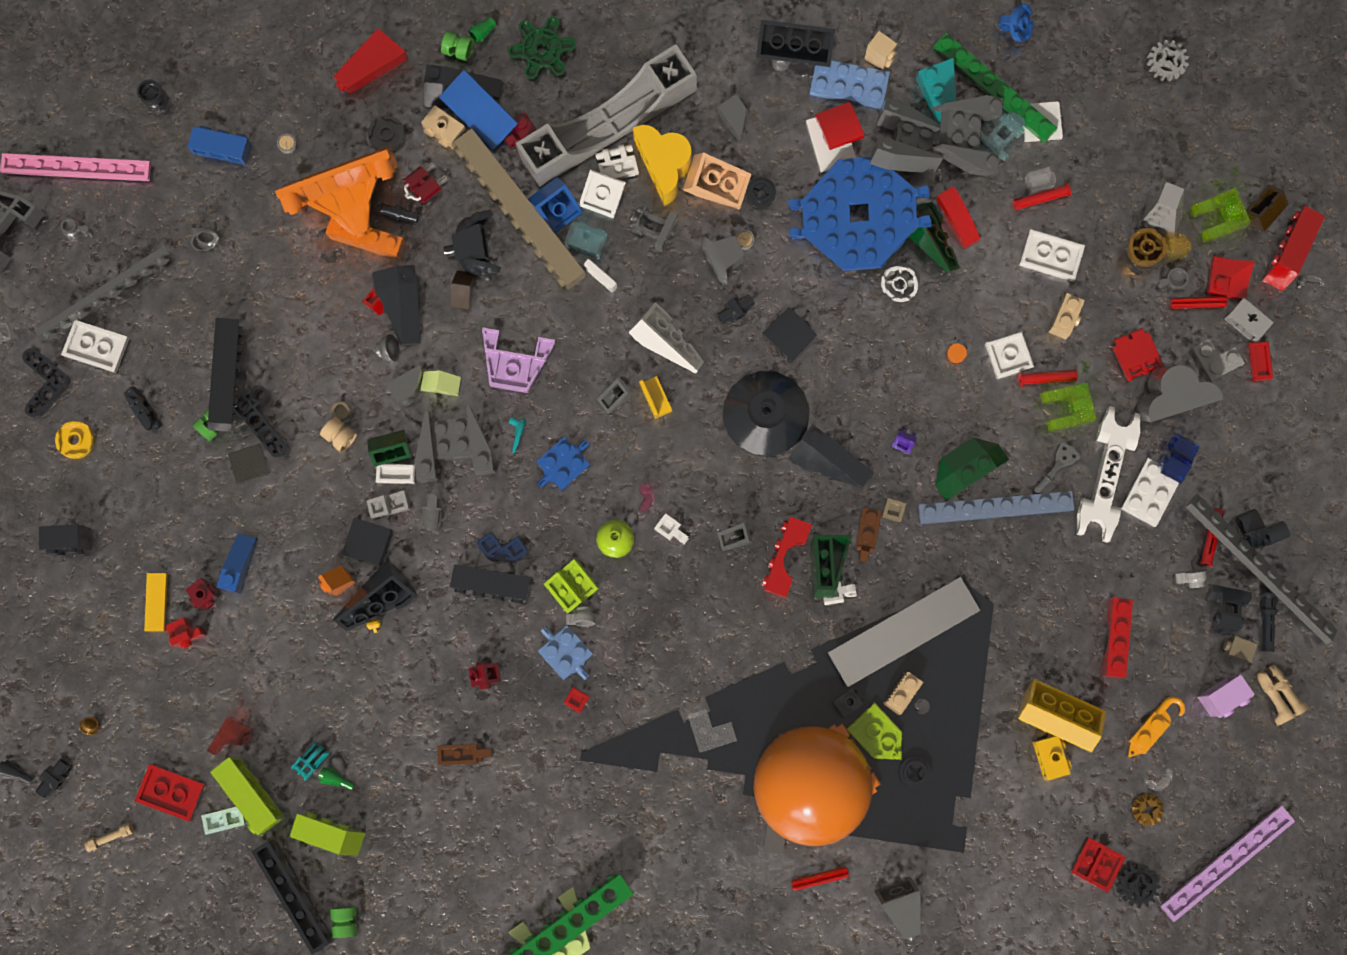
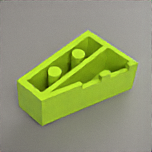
M306 811L305 814L296 815L290 837L339 855H359L365 836L364 832L351 829L350 826L342 823L335 824L333 820L328 818H316L317 814Z

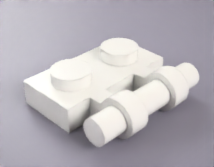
M623 144L619 145V148L603 149L602 152L595 153L597 161L605 160L604 163L598 164L600 173L619 180L639 175L635 156L627 157L626 153L633 152L632 145L624 146ZM621 155L620 159L610 160V157Z

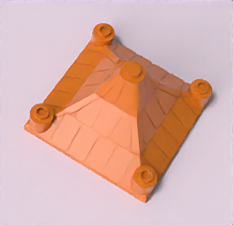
M389 145L289 182L275 190V193L285 213L289 212L290 215L301 211L300 207L308 205L331 216L351 236L356 235L359 238L367 235V230L370 229V200L377 179L382 178L384 181L394 177L392 173L397 172L395 168L399 166L392 147Z

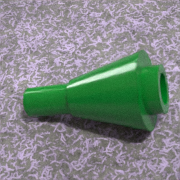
M329 765L327 768L323 767L318 776L322 784L342 786L349 790H352L355 784L344 779L343 776Z

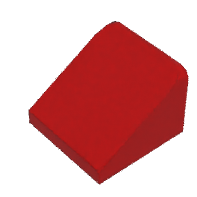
M373 288L363 299L362 303L376 314L381 315L384 312L383 305Z

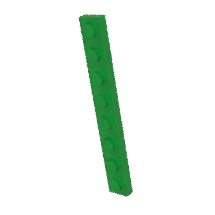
M945 33L934 45L933 49L946 60L953 58L954 67L989 96L1003 98L1002 108L1043 143L1057 131L1058 127L949 34Z

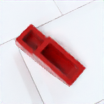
M953 186L939 194L936 201L946 215L945 219L962 247L965 249L979 241L980 236L956 188Z

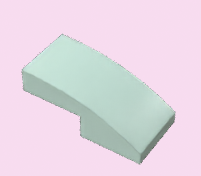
M237 807L201 815L205 835L245 825L243 815Z

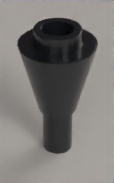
M7 759L5 762H0V777L20 780L29 785L32 784L34 778L24 774L10 760Z

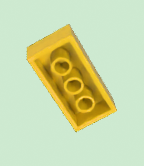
M1033 678L1024 693L1018 719L1092 752L1102 737L1106 711Z

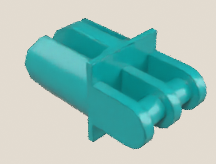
M316 740L302 756L298 757L299 759L291 767L292 770L295 769L298 772V775H302L305 781L318 770L317 767L330 754L328 751H325L320 756L325 749L322 745L312 753L319 744ZM301 761L305 763L303 767L299 765ZM307 767L311 768L309 773L305 771Z

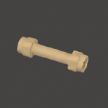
M131 823L121 825L118 830L99 838L93 837L84 842L85 848L88 852L100 848L102 844L121 836L124 838L133 834L134 829Z

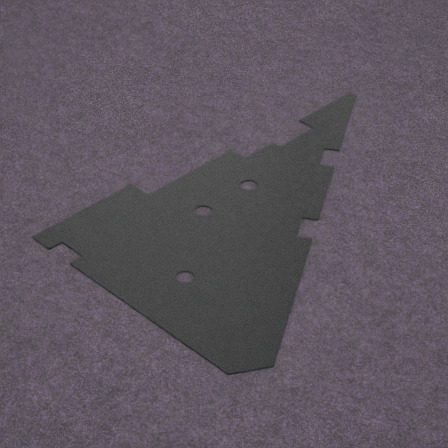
M964 581L980 609L979 612L849 687L846 686L828 652L903 609L812 649L811 652L817 664L790 675L785 662L705 697L710 712L684 723L679 710L673 711L582 752L580 761L657 772L660 753L707 759V770L745 775L743 795L754 796V775L757 764L765 749L778 737L779 733L784 734L792 729L805 726L828 728L835 724L837 727L842 723L847 729L872 704L876 703L902 731L901 760L874 759L851 734L847 737L853 739L871 767V773L874 772L881 783L875 788L877 792L872 795L871 804L864 819L848 836L964 853L967 828L952 826L956 796L971 798L994 604ZM910 672L920 679L923 684L903 713L898 715L885 706L884 702L888 695H891L890 692H893L892 689H895V686H897L899 679H902L901 676H904L903 673ZM851 688L854 691L858 690L863 697L861 701L863 705L847 717L842 718L832 704V701ZM925 699L929 702L930 710L926 714L916 712L915 703L917 700ZM910 757L924 759L931 769L929 782L918 789L906 786L899 776L900 766L904 760ZM909 766L912 773L908 778L915 776L920 780L918 772L922 767L914 769Z

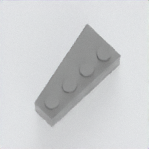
M1165 182L1146 205L1139 225L1143 228L1157 230L1156 232L1174 239L1182 220L1184 189Z

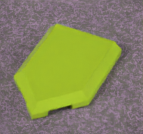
M876 703L872 704L846 729L872 758L901 760L902 731Z

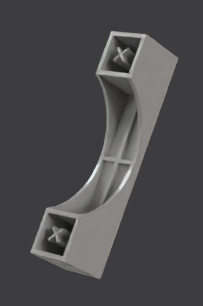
M675 44L644 63L638 74L621 91L599 107L567 122L558 124L547 123L518 141L516 146L520 158L541 188L633 131L634 127L644 124L697 91V74Z

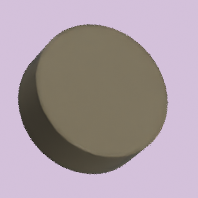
M338 401L332 405L331 414L333 417L344 421L350 417L351 408L346 402Z

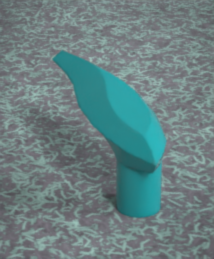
M512 416L509 423L516 426L512 453H515L524 432L526 420L525 418L519 420Z

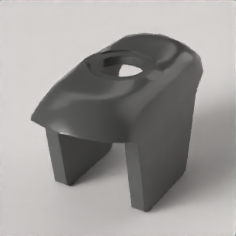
M703 236L701 246L719 282L727 285V274L744 262L743 257L745 254L735 236L715 242Z

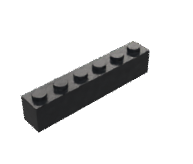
M215 318L208 430L232 431V425H236L237 413H233L234 407H238V396H235V390H239V378H236V372H240V361H237V355H241L242 344L238 343V338H242L243 327L239 326V319Z
M274 839L265 842L251 851L311 955L334 942Z

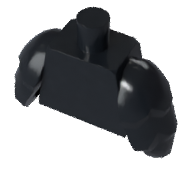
M490 210L475 212L470 217H465L458 224L456 233L452 234L453 244L444 246L445 256H455V260L461 264L464 270L471 274L488 276L496 274L501 270V267L490 263L486 233L483 227L491 219L493 213Z

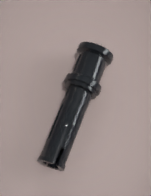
M1260 593L1262 597V609H1260V612L1263 615L1262 652H1275V615L1278 613L1276 609L1277 596L1274 593Z

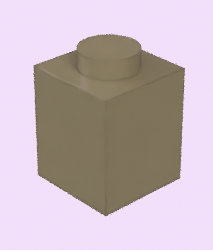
M1232 636L1226 639L1223 650L1225 652L1223 655L1243 663H1252L1258 644Z

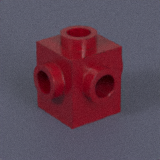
M200 578L185 589L191 597L189 599L190 603L195 608L210 609L216 604L215 601L219 599V596L216 594L218 590L214 584L208 583L203 578Z
M488 661L476 662L475 667L469 668L471 687L479 686L480 690L491 688V684L501 682L498 663L488 664Z

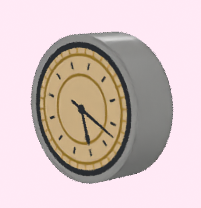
M283 134L278 138L277 145L283 153L290 154L296 150L297 141L292 135Z
M742 230L736 235L742 250H748L753 246L754 236L750 231Z

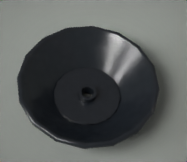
M758 371L745 375L731 387L724 401L723 421L728 435L740 448L754 455L773 456L788 451L801 440L808 427L810 408L804 391L793 379L779 372ZM769 408L770 413L765 414L763 409Z

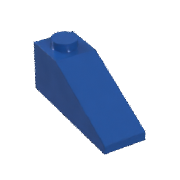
M237 534L222 567L217 588L241 594L257 538Z

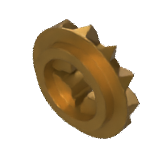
M1142 794L1133 802L1132 813L1139 823L1146 826L1155 825L1162 820L1165 813L1164 804L1159 797L1153 794ZM1146 804L1150 807H1156L1151 811V816L1149 813H1141L1146 809Z

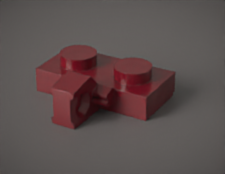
M526 112L514 118L519 124L511 131L512 135L505 139L510 149L518 141L537 130Z

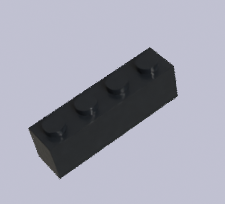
M454 564L450 588L455 589L454 592L459 594H466V591L474 592L473 596L484 598L486 594L491 595L494 600L503 601L504 598L511 599V603L523 604V601L528 602L532 579L530 577Z

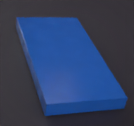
M463 70L439 97L492 150H495L519 124L466 70Z

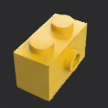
M1052 736L1032 742L1044 780L1048 781L1070 774L1069 769H1072L1069 758H1065L1063 750H1066L1062 739Z

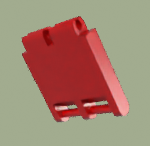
M1143 328L1129 333L1131 340H1129L1127 334L1113 340L1115 346L1112 349L1128 382L1132 381L1134 377L1141 374L1146 375L1149 371L1164 365L1149 332L1145 333Z

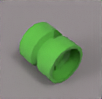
M447 30L442 41L441 53L451 57L456 55V58L468 61L473 50L474 39L465 35L459 37L458 33Z
M208 408L203 413L204 417H199L192 426L208 441H211L217 435V431L208 430L206 425L208 422Z
M355 906L330 909V920L334 922L331 925L332 938L357 936V924L354 923V920L357 918Z

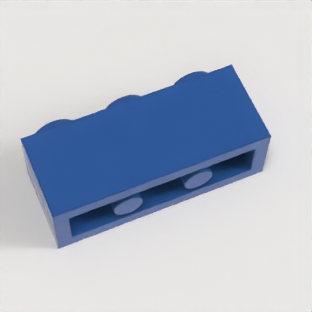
M193 126L187 148L193 154L246 165L252 143L248 140L247 136L240 133L232 135L225 130L213 131L206 126H200V128Z

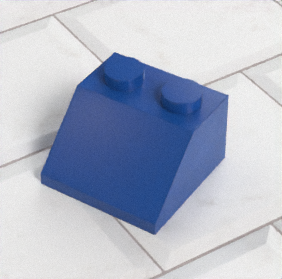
M557 177L528 198L529 202L554 233L583 213L565 183Z

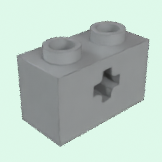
M1245 298L1239 301L1224 318L1251 342L1258 341L1274 323L1270 320L1271 318L1267 313L1259 311L1252 301Z

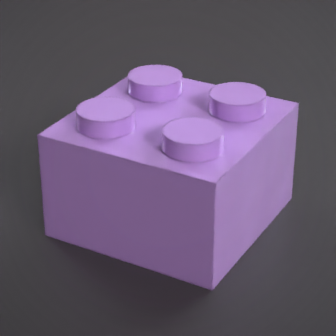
M1232 675L1199 695L1198 699L1210 717L1221 718L1224 716L1226 718L1235 712L1234 708L1237 706L1243 707L1251 702L1250 698L1255 694L1242 675Z

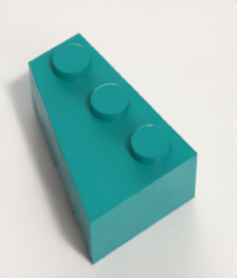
M953 58L919 70L916 77L932 119L940 125L941 112L933 111V107L956 101Z

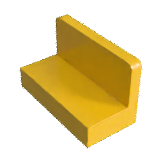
M657 376L643 381V379L639 381L655 419L672 412V408Z

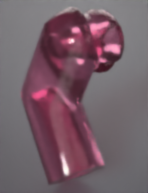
M642 484L639 487V491L643 501L638 509L647 513L655 500V496L650 485Z

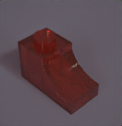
M227 717L207 751L213 755H219L225 747L231 744L237 746L246 744L251 737L250 732L252 728L234 717Z

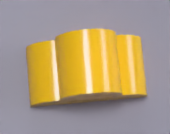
M636 126L633 128L634 142L664 206L668 205L677 197L679 190L678 180L685 177L689 172L691 166L690 143L683 135L678 133L660 135L651 126Z

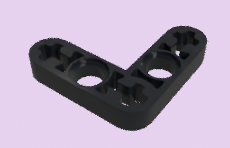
M29 348L23 353V361L46 380L44 385L25 406L26 414L38 419L49 410L68 388L70 377L42 353L34 348ZM31 354L40 361L38 364L31 360L29 357ZM49 364L51 366L50 372L43 374L42 367ZM57 375L62 378L63 384L58 383V380L53 376ZM47 390L52 391V397L49 400L43 398V394ZM38 400L44 402L45 405L40 404V402H38ZM33 406L39 410L37 413L33 412Z

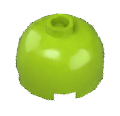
M614 519L600 526L596 538L601 552L614 558L627 555L632 550L635 540L632 528L626 522Z

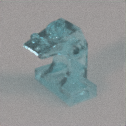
M1012 111L1008 115L1006 113L1002 115L998 120L1000 124L989 136L983 131L980 132V141L995 154H999V157L1005 162L1011 156L1004 149L1014 137L1018 139L1025 130L1023 128L1026 124L1021 115L1015 114ZM1004 126L1012 132L1005 141L997 135Z

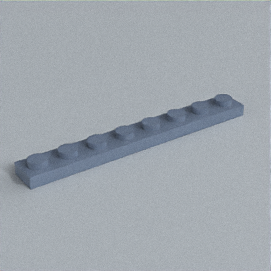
M1072 491L920 504L918 505L920 524L1069 512L1074 511Z

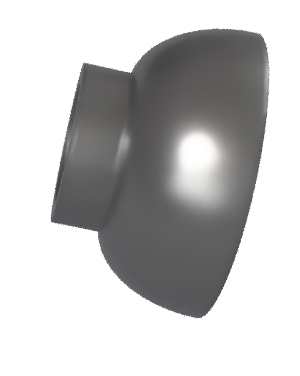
M392 334L385 335L381 338L380 342L376 343L375 351L378 357H383L387 361H396L398 359L399 346Z

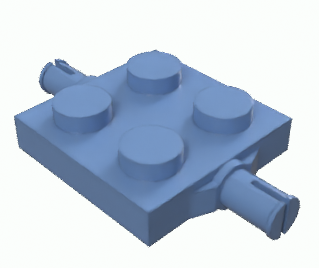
M545 626L541 632L548 640L538 650L539 654L563 681L576 672L586 680L590 674L583 668V665L593 655L591 651L568 626L555 634Z

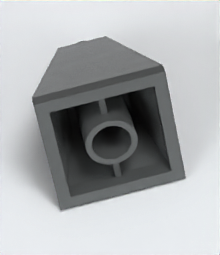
M908 878L875 890V895L904 939L912 941L918 938V935H920L921 894L913 879Z

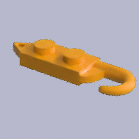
M1175 696L1166 698L1128 740L1130 742L1128 757L1141 753L1146 754L1170 726L1171 718L1166 709L1172 703H1177L1180 706L1179 716L1184 714L1185 704L1180 698Z

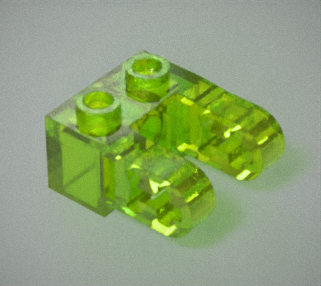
M1237 188L1220 193L1215 197L1190 207L1193 217L1219 208L1225 222L1200 233L1204 243L1249 226L1250 219Z
M1088 383L1040 394L1042 404L1066 400L1069 402L1072 413L1071 416L1047 421L1049 432L1088 425L1097 420Z

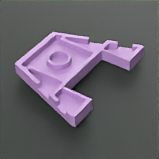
M482 328L490 387L528 393L556 341L554 339L538 337L535 356L497 350L500 331Z

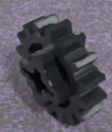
M1136 863L1135 868L1133 865H1128L1129 870L1122 869L1124 875L1117 876L1121 880L1120 883H1116V886L1121 887V890L1117 893L1124 895L1121 900L1124 902L1128 901L1130 906L1135 904L1137 908H1141L1143 903L1145 907H1149L1148 901L1155 903L1154 895L1160 896L1156 892V889L1161 888L1160 885L1156 884L1160 878L1153 877L1155 871H1148L1149 866L1144 865L1142 868L1139 863ZM1143 873L1149 878L1150 882L1144 879ZM1133 874V877L1127 881L1129 876ZM1142 883V887L1135 888V884ZM1127 889L1131 890L1134 898L1128 894Z

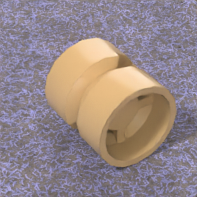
M333 417L322 428L320 435L328 442L332 441L333 447L341 453L354 442L357 434L349 427L344 428L345 424L339 418Z

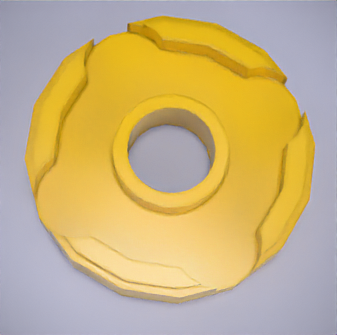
M70 421L62 425L63 427L57 431L55 444L62 455L71 459H79L91 452L95 437L88 425L80 421ZM78 435V436H79V441H78V443L75 444V445H72V444H71V438H72V436Z

